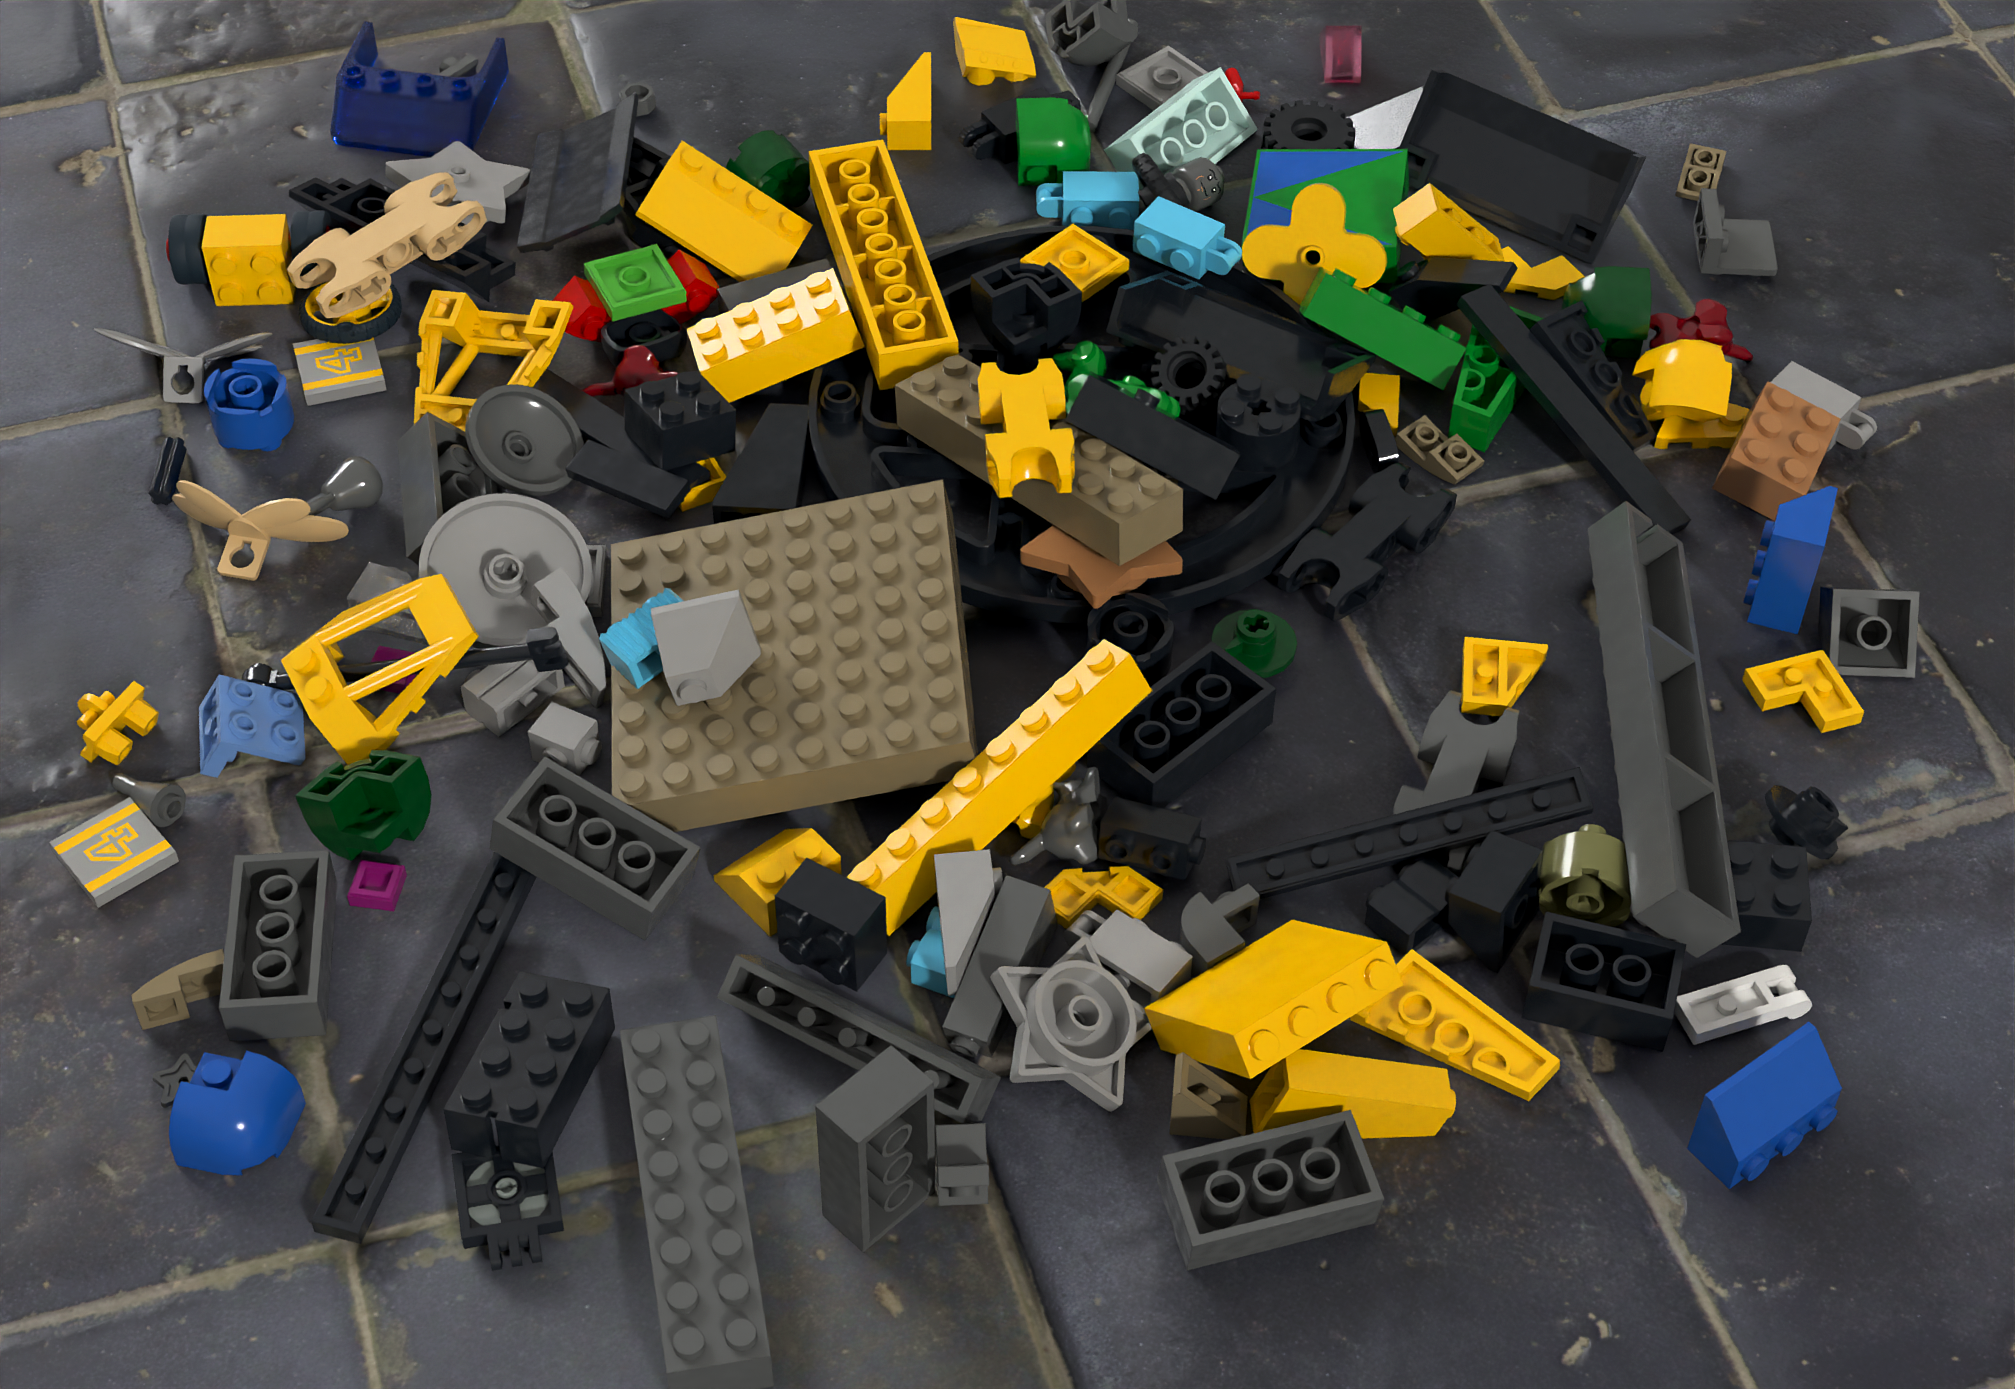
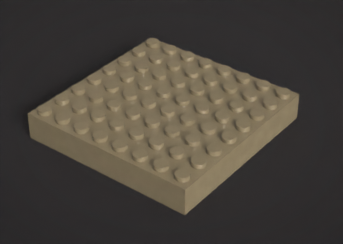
M943 479L611 544V626L616 622L622 621V618H628L629 613H635L637 608H642L648 599L657 596L658 593H663L665 588H670L683 601L739 589L761 647V655L721 697L680 706L676 705L664 671L639 689H636L624 675H621L619 670L617 671L611 665L612 796L673 832L951 781L959 770L965 768L978 756L954 520Z

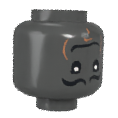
M1196 158L1175 168L1172 172L1190 202L1185 208L1197 212L1218 202L1223 196L1224 173L1218 165H1215L1207 158Z

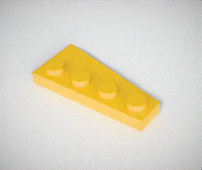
M1413 949L1396 964L1403 985L1350 1017V1020L1527 1101H1530L1560 1069V1060Z

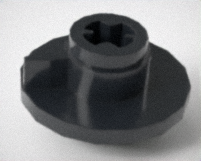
M1774 785L1767 791L1765 801L1773 816L1769 820V827L1783 845L1806 847L1809 854L1819 859L1829 860L1837 852L1836 839L1848 829V826L1838 819V809L1825 793L1812 786L1806 791H1801L1798 795L1794 791L1780 785Z

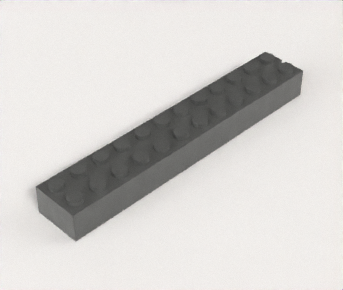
M1625 501L1588 528L1590 544L1589 554L1593 569L1592 582L1595 587L1597 603L1596 614L1600 629L1599 642L1602 647L1603 674L1606 680L1607 707L1611 722L1610 736L1615 756L1614 770L1617 775L1619 790L1618 804L1622 815V838L1626 849L1632 900L1630 907L1633 917L1640 924L1650 927L1667 938V940L1686 944L1685 951L1698 958L1739 934L1741 930L1684 547L1680 540L1658 524L1636 539L1638 535L1653 526L1652 520Z

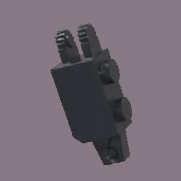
M1043 87L1016 97L1068 99V104L1081 110V101L1069 90L1049 94ZM1016 98L982 111L981 120L970 124V126L967 125L966 128L961 130L958 137L959 142L964 147H972L971 154L977 160H985L986 157L990 158L996 155L1004 164H1008L1018 159Z

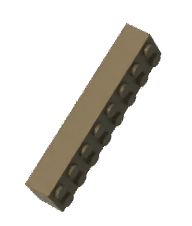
M956 354L895 384L897 426L991 485L988 479L985 434L1003 433L1002 423L983 425L980 423L978 402L980 398L978 395L977 379L981 368ZM1066 418L1049 420L1050 429L1072 428L1074 437V454L1072 455H1074L1075 460L1072 492L1057 493L1052 483L1042 479L1021 481L1014 486L1012 492V499L1118 566L1183 531V488L1094 435L1065 421Z

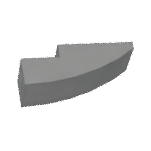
M560 567L533 584L531 604L547 622L548 625L546 627L556 628L559 640L569 661L568 665L564 668L565 672L591 704L598 708L603 704L606 690L605 663L599 635L590 611L577 587L564 569Z

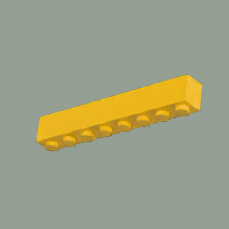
M1105 639L1090 649L1080 662L1066 675L1059 678L1031 707L1025 709L1014 723L1001 735L993 739L965 768L959 770L949 783L931 799L927 800L898 830L892 832L886 841L870 856L855 866L847 878L886 897L888 936L937 892L934 854L982 850L1152 691L1130 653Z

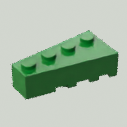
M1320 267L1300 304L1299 310L1303 316L1444 390L1466 350V347L1458 342L1461 334L1442 324L1436 330L1423 323L1427 316L1405 305L1403 311L1389 304L1391 297L1373 287H1370L1369 291L1366 292L1354 285L1357 279L1337 268L1332 273Z
M1509 306L1528 329L1544 319ZM1473 324L1453 402L1448 439L1458 434L1471 448L1485 453L1526 387Z

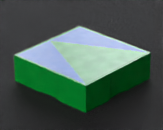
M1257 149L1241 249L1248 234L1259 226L1266 224L1289 226L1292 205L1298 193L1311 184L1326 183L1335 187L1345 200V229L1347 232L1373 236L1383 245L1387 255V265L1383 275L1376 283H1395L1398 278L1396 274L1400 268L1402 242L1395 232L1397 223L1393 208L1408 198V149ZM1311 250L1307 252L1306 259L1311 264H1317L1320 262V255L1317 251ZM1266 279L1269 282H1282L1281 280Z

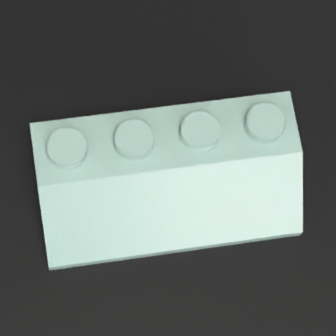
M1219 67L1191 81L1105 148L1104 151L1117 172H1135L1132 167V160L1138 155L1145 153L1152 158L1162 174L1165 175L1169 171L1172 173L1175 168L1199 157L1207 158L1216 164L1256 132L1258 128L1223 70ZM1138 178L1139 190H1142L1144 187Z

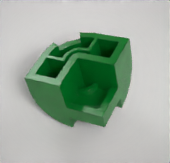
M1055 97L1016 98L1018 186L1063 183V171H1090L1091 132L1088 115H1084L1081 110L1068 104V99Z

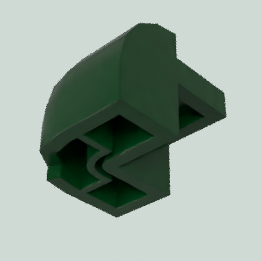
M1595 267V273L1579 279L1575 284L1569 283L1564 293L1561 310L1582 300L1588 310L1584 318L1590 329L1598 328L1605 341L1600 346L1605 356L1640 358L1643 340H1647L1650 326L1652 295L1649 268Z
M371 750L369 759L359 760L344 767L340 761H337L326 768L295 795L302 815L311 832L326 848L337 856L350 861L363 850L380 854L383 850L390 847L396 838L415 841L425 827L430 813L432 796L429 779L421 757L387 750Z

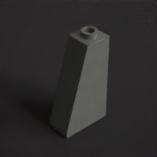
M1006 875L942 1026L947 1042L951 1043L950 1047L954 1051L973 1058L977 1057L978 1053L992 1058L1011 1020V1016L990 976L1001 966L1038 967L1058 926L1050 889Z

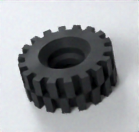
M1303 100L1295 101L1292 107L1288 103L1282 104L1280 111L1273 109L1270 112V117L1266 116L1261 149H1354L1356 130L1353 127L1351 118H1345V112L1341 109L1334 112L1333 105L1326 103L1324 107L1318 106V101L1311 100L1310 105H1304Z

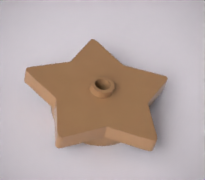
M1052 525L1020 549L1021 564L1056 573L1066 586L1082 593L1095 609L1100 608L1112 596L1122 595L1138 588L1148 578L1181 574L1183 566L1182 557L1166 541L1118 566L1055 525Z

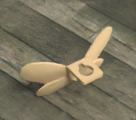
M180 480L176 483L180 493L172 496L176 506L190 517L206 525L228 530L229 537L217 568L222 576L255 581L259 576L271 537L301 542H328L345 537L349 531L347 525L342 521L328 517L308 515L310 512L309 504L296 498L269 501L241 515L211 491L186 480ZM245 543L251 544L250 548L254 552L252 563L244 568L233 566L231 563L233 555L238 550L243 549Z

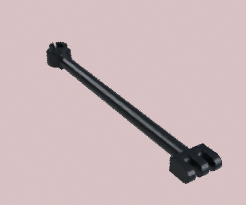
M543 627L528 629L526 643L467 650L452 670L533 660L537 671L545 672L564 669L569 661L559 640L556 628ZM403 658L338 666L346 683L356 682ZM261 663L251 665L244 671L241 679L280 690L295 689L287 672L279 673L278 670H273L270 666ZM423 669L414 672L410 675L419 674Z

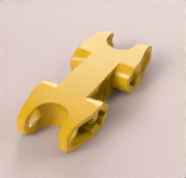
M1052 358L1038 359L1037 368L1030 373L1022 375L1002 372L997 367L996 362L982 363L977 379L978 395L980 398L978 399L981 425L1002 423L1003 433L985 434L988 479L999 498L1013 497L1014 486L1021 481L1029 479H1042L1050 482L1055 487L1057 493L1072 492V482L1075 476L1074 455H1072L1074 454L1072 428L1050 429L1049 420L1066 418L1063 377Z

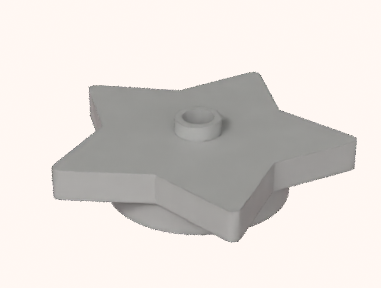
M459 141L453 142L431 158L386 162L385 177L401 188L410 182L431 174L448 172L454 178V184L458 192L452 202L446 207H451L467 200L478 201L484 208L487 218L486 222L492 221L502 224L505 223L506 218L505 198L527 186L530 180V169L486 161ZM444 184L437 186L433 190L431 198L441 193L444 189ZM474 213L468 215L461 222L467 225L472 220Z
M1087 936L1081 937L1050 968L1001 966L990 976L991 981L1017 1027L1010 1071L1011 1082L1064 1080L1109 1112L1121 1106L1123 1103L1126 1053L1152 1027L1144 1010L1145 1007L1132 1000L1121 982L1102 967L1090 939Z

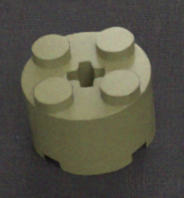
M1595 824L1584 825L1580 827L1578 832L1566 833L1545 842L1542 846L1541 879L1539 884V906L1541 912L1544 915L1545 912H1550L1610 927H1616L1627 920L1632 900L1625 843L1607 835L1603 827Z

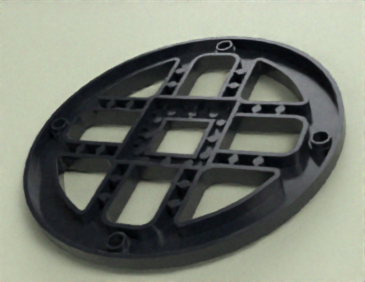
M1068 226L1027 228L997 233L962 242L927 256L949 317L972 307V274L1006 260L1018 257L1021 259ZM1077 226L1129 259V270L1102 288V290L1118 291L1120 286L1169 271L1323 333L1316 322L1302 315L1299 310L1300 305L1266 279L1255 276L1246 267L1238 263L1226 275H1219L1208 270L1200 279H1196L1133 252L1134 230ZM1000 342L995 345L958 343V354L980 368L982 363L996 362L1000 371L1012 375H1022L1035 370L1039 363L1038 359H1053V356L1057 353L1072 351L1077 344L1063 343L1048 354L1038 346L1013 357ZM1097 345L1102 349L1106 358V372L1103 378L1122 381L1124 376H1133L1143 381L1147 387L1155 388L1151 379L1154 377L1151 367L1158 364L1154 358L1157 354L1156 352L1142 346L1140 348H1133L1128 346ZM865 347L815 367L809 391V437L815 469L829 501L901 488L893 475L983 481L992 489L987 539L979 541L954 528L962 603L991 612L1029 620L1087 624L1089 613L1093 607L1082 593L1066 586L1056 573L1021 564L1020 549L1031 541L1033 511L1011 497L999 498L992 485L897 426V423L881 422L873 417L876 398L887 391H895V388L879 389ZM1184 364L1176 373V384L1184 389H1192L1203 381L1205 372ZM1057 367L1062 373L1065 386L1072 372ZM1225 381L1228 387L1233 385L1232 383ZM1352 391L1334 413L1317 421L1300 418L1296 451L1292 459L1285 465L1278 468L1277 463L1264 466V471L1260 472L1245 471L1234 467L1220 493L1257 495L1259 497L1229 522L1203 536L1173 547L1183 559L1181 574L1148 578L1141 586L1128 593L1135 592L1151 596L1163 603L1168 609V615L1213 603L1239 592L1283 565L1291 556L1299 541L1313 528L1323 525L1333 511L1344 488L1351 463L1355 429ZM1214 401L1209 403L1211 408H1218ZM1160 470L1158 471L1159 475L1165 477L1166 473ZM1178 480L1177 485L1183 488V491L1200 492ZM1125 594L1112 596L1111 601L1125 598Z

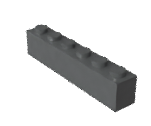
M736 954L717 996L718 999L857 1070L862 1069L892 1045L934 1081V1109L962 1124L982 1121L1001 1078L971 1061L760 955Z

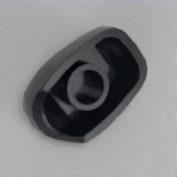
M662 309L614 322H608L601 329V342L609 362L615 367L623 360L624 350L633 345H644L660 363L671 358L680 357L686 348L687 331L679 321Z

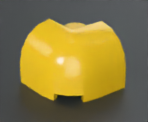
M1679 339L1646 351L1636 362L1632 376L1645 379V385L1640 394V401L1642 403L1641 408L1649 421H1657L1677 415L1705 423L1726 417L1732 379V363L1725 361L1721 350L1722 346L1703 340Z

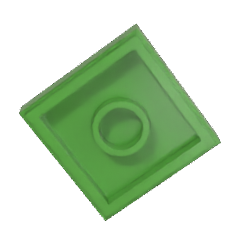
M657 244L584 263V274L612 322L687 302L685 288Z

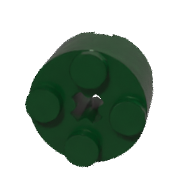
M773 130L761 131L746 139L738 147L741 153L736 160L733 161L730 158L726 165L727 170L786 208L791 205L794 207L802 206L810 197V191L808 190L810 185L809 162L783 134L777 135Z

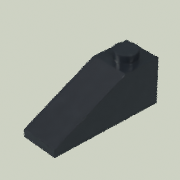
M1431 257L1419 263L1410 261L1398 270L1396 274L1398 278L1389 290V293L1402 310L1407 305L1427 316L1423 322L1426 323L1459 310L1456 304L1462 295L1488 284H1491L1498 294L1504 292L1518 268L1514 262Z

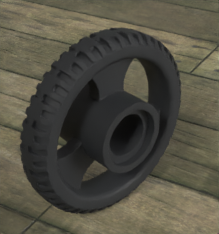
M1142 153L1132 160V167L1144 187L1138 194L1146 208L1158 196L1183 207L1190 204L1173 174L1169 171L1163 175L1149 155Z

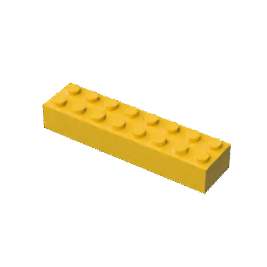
M884 140L809 151L810 188L879 389L895 388V384L911 377L913 374L942 362L947 357L958 354V338Z

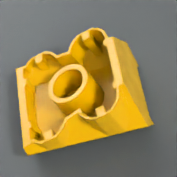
M960 17L954 18L956 55L962 76L967 77L970 83L977 86L989 85L994 81L995 77H1004L1012 82L1036 78L1035 63L1025 31Z

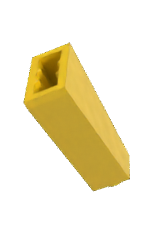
M1298 1049L1272 1065L1250 1099L1253 1133L1351 1110L1362 1139L1435 1136L1446 1120L1452 1117L1456 1107V1095L1454 1090L1450 1088L1448 1071L1445 1068Z

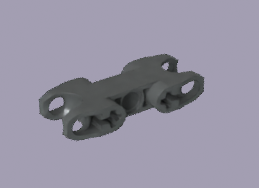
M1450 690L1438 707L1431 713L1419 746L1417 758L1435 764L1426 788L1423 791L1403 785L1394 804L1393 815L1475 794L1482 779L1503 785L1512 764L1513 752L1517 741V724L1520 711L1508 707L1497 722L1488 725L1474 724L1466 720L1459 711L1462 693ZM1482 842L1442 852L1448 860L1447 869L1460 877L1466 868L1470 851L1475 845L1481 846Z

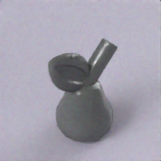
M362 456L345 458L321 486V493L306 501L310 506L308 515L315 516L328 508L334 511L372 507L378 503L383 494V482L379 472L369 460Z

